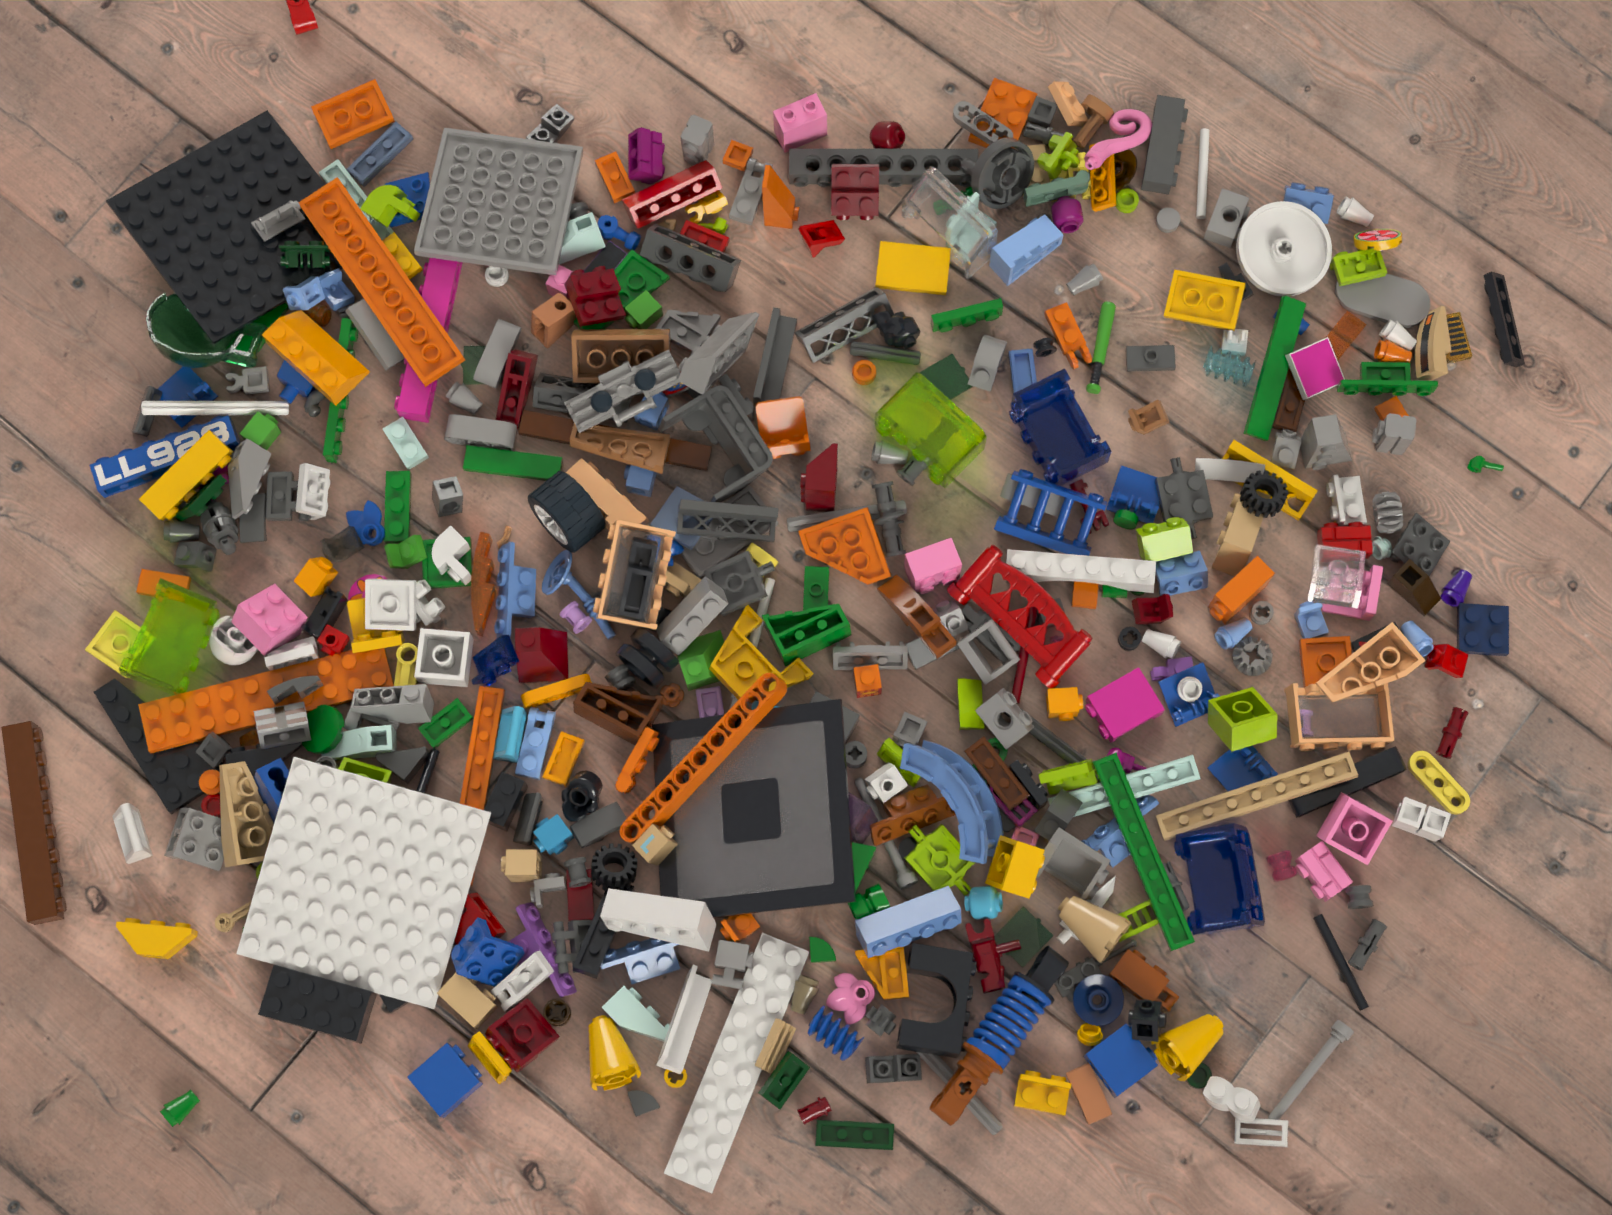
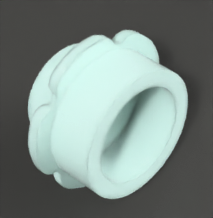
M1380 536L1375 537L1372 542V556L1377 560L1389 558L1392 550L1390 541L1386 538L1382 539Z

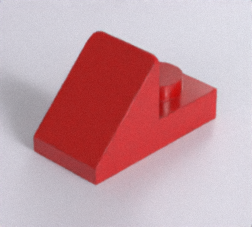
M834 220L802 225L798 228L801 238L813 258L823 248L840 245L845 240Z

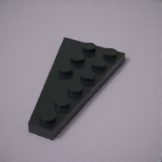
M115 678L94 691L97 699L171 815L204 794L199 786L200 776L207 770H217L220 772L219 766L213 768L196 753L200 746L197 742L150 754L138 704L146 702Z

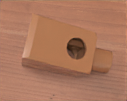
M557 293L532 311L531 333L547 349L574 325L573 321L576 319V315L570 299H567L562 293Z

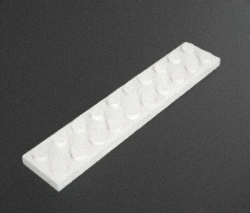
M762 933L753 955L752 966L748 967L743 978V987L739 989L664 1174L713 1193L762 1072V1069L755 1066V1063L775 1019L783 1020L794 992L795 980H798L802 973L809 951Z

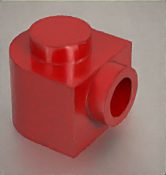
M327 624L317 642L322 646L320 650L323 653L333 657L334 654L340 655L343 652L350 638L348 635Z

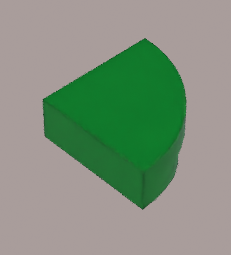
M809 937L811 963L836 962L835 953L826 941L817 937Z

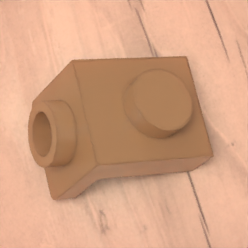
M1156 400L1138 410L1133 408L1128 410L1130 415L1128 422L1132 430L1143 435L1170 423L1160 400Z

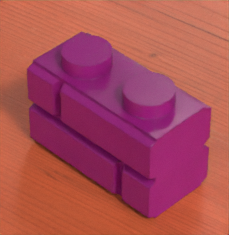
M640 127L628 134V178L630 180L641 181V183L650 185L663 178L665 166L662 164V155L665 145L662 143V133Z

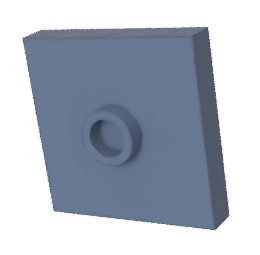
M676 486L650 526L675 531L676 534L673 540L692 550L701 536L677 534L678 505L681 499L703 500ZM683 515V528L693 529L699 524L693 516ZM713 518L709 519L705 524L709 526Z

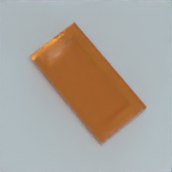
M1346 311L1325 337L1329 338L1337 361H1339L1367 325L1349 311Z

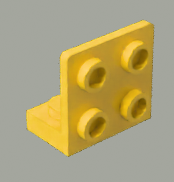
M365 598L349 600L347 602L354 639L351 643L353 653L393 647L404 643L403 630L365 629Z

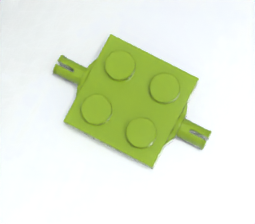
M940 824L932 833L924 835L917 825H914L913 829H909L908 832L918 843L904 859L931 890L935 891L946 886L952 887L956 885L964 896L967 895V891L970 892L971 887L965 882L963 877L966 871L976 862L959 859L960 844L945 826Z

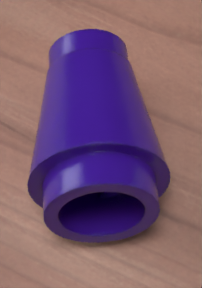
M1463 569L1459 570L1441 589L1443 602L1453 607L1464 602L1472 579L1471 573Z

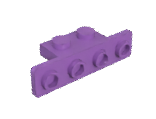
M532 902L517 906L516 911L526 930L508 942L521 946L524 949L525 954L518 962L519 965L533 953L541 951L554 970L548 977H550L559 997L562 998L576 993L577 990L574 986L573 978L568 973H558V964H555L554 960L556 948L551 940L550 932L545 928L540 918L539 910Z

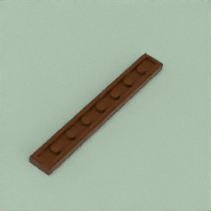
M523 410L518 433L522 436L570 445L574 421L569 418ZM600 424L595 425V426H602V427H610V426H605V425H600ZM670 438L665 463L707 471L712 446Z

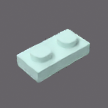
M404 417L383 428L384 433L408 470L429 458Z

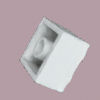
M420 628L414 675L418 683L468 687L474 642L470 632Z

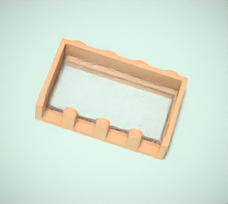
M616 520L615 525L610 524L607 539L611 540L610 549H605L603 563L607 564L605 574L600 573L598 588L602 589L600 598H595L593 612L597 613L596 619L651 630L657 629L656 621L658 611L661 608V596L663 586L666 583V571L671 558V546L673 537L676 534L675 531L622 520ZM633 537L658 542L643 620L618 615Z
M1293 683L1284 689L1287 698L1291 736L1290 748H1299L1300 751L1315 750V747H1323L1324 751L1338 750L1339 747H1347V750H1360L1362 746H1370L1371 750L1385 749L1387 744L1394 741L1388 683L1333 703L1316 684H1310L1305 688H1298V683Z

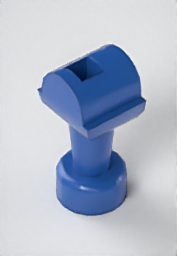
M603 215L599 218L598 227L604 240H611L613 237L625 242V248L630 251L631 249L634 251L638 247L642 237L635 231L629 234L620 228L614 216Z

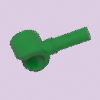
M1482 456L1472 458L1467 467L1468 470L1475 473H1480L1482 467L1503 471L1504 465L1485 461V458Z

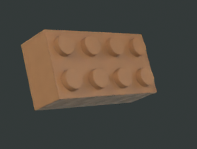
M574 329L571 335L573 383H600L599 375L607 373L629 361L631 367H634L668 349L671 353L670 329Z

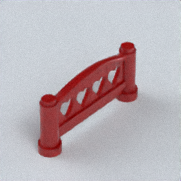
M991 545L984 550L957 582H952L947 591L962 605H966L972 599L1041 665L1035 673L1036 677L1048 688H1056L1061 682V676L1088 648L1093 638L1083 629L1079 632L1076 631L1052 596L1029 576L1004 563L1001 560L1002 551L995 545ZM996 573H1000L1003 580L1009 581L1010 588L1007 591L991 595L993 577ZM1013 590H1018L1021 597L1027 598L1028 604L1026 607L1009 611ZM1034 606L1038 609V613L1046 617V621L1042 625L1026 628L1029 609ZM1052 623L1056 626V631L1059 630L1063 633L1064 638L1062 641L1044 645L1047 626Z

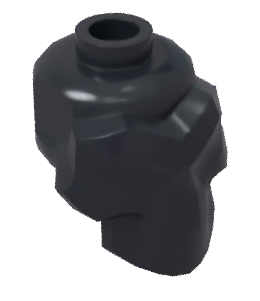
M888 311L872 315V320L880 330V335L888 346L894 345L895 347L908 349L917 343L916 339L921 331L913 317L906 316L902 311L892 316Z
M587 770L576 773L569 782L568 787L562 791V811L568 821L575 822L581 820L587 813L591 814L598 809L599 795L603 784L595 773Z

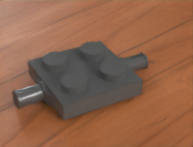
M1172 458L1170 461L1173 473L1169 476L1155 479L1163 523L1169 518H1183L1190 527L1191 539H1196L1194 524L1213 518L1204 470L1194 472L1183 471L1181 458Z
M745 551L704 570L706 577L725 592L729 604L720 614L722 616L728 615L767 597L762 576L775 571V567L772 561L758 567L753 560L751 552Z

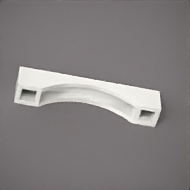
M1007 549L1006 563L1023 572L1035 582L1077 581L1108 585L1127 591L1154 593L1156 561Z

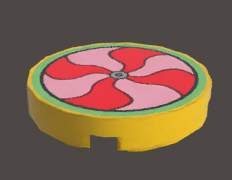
M1392 229L1362 231L1354 235V246L1361 250H1368L1367 246L1374 247L1376 251L1396 248L1402 243V233Z

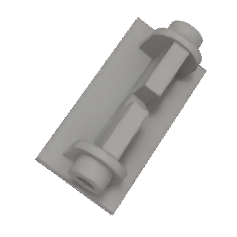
M290 200L287 204L263 217L257 218L251 224L265 242L305 220V217L299 210L301 207L298 201L293 202Z

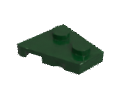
M221 474L213 477L174 517L178 521H183L194 515L200 516L208 508L206 503L211 498L215 500L224 491L222 486L227 480Z

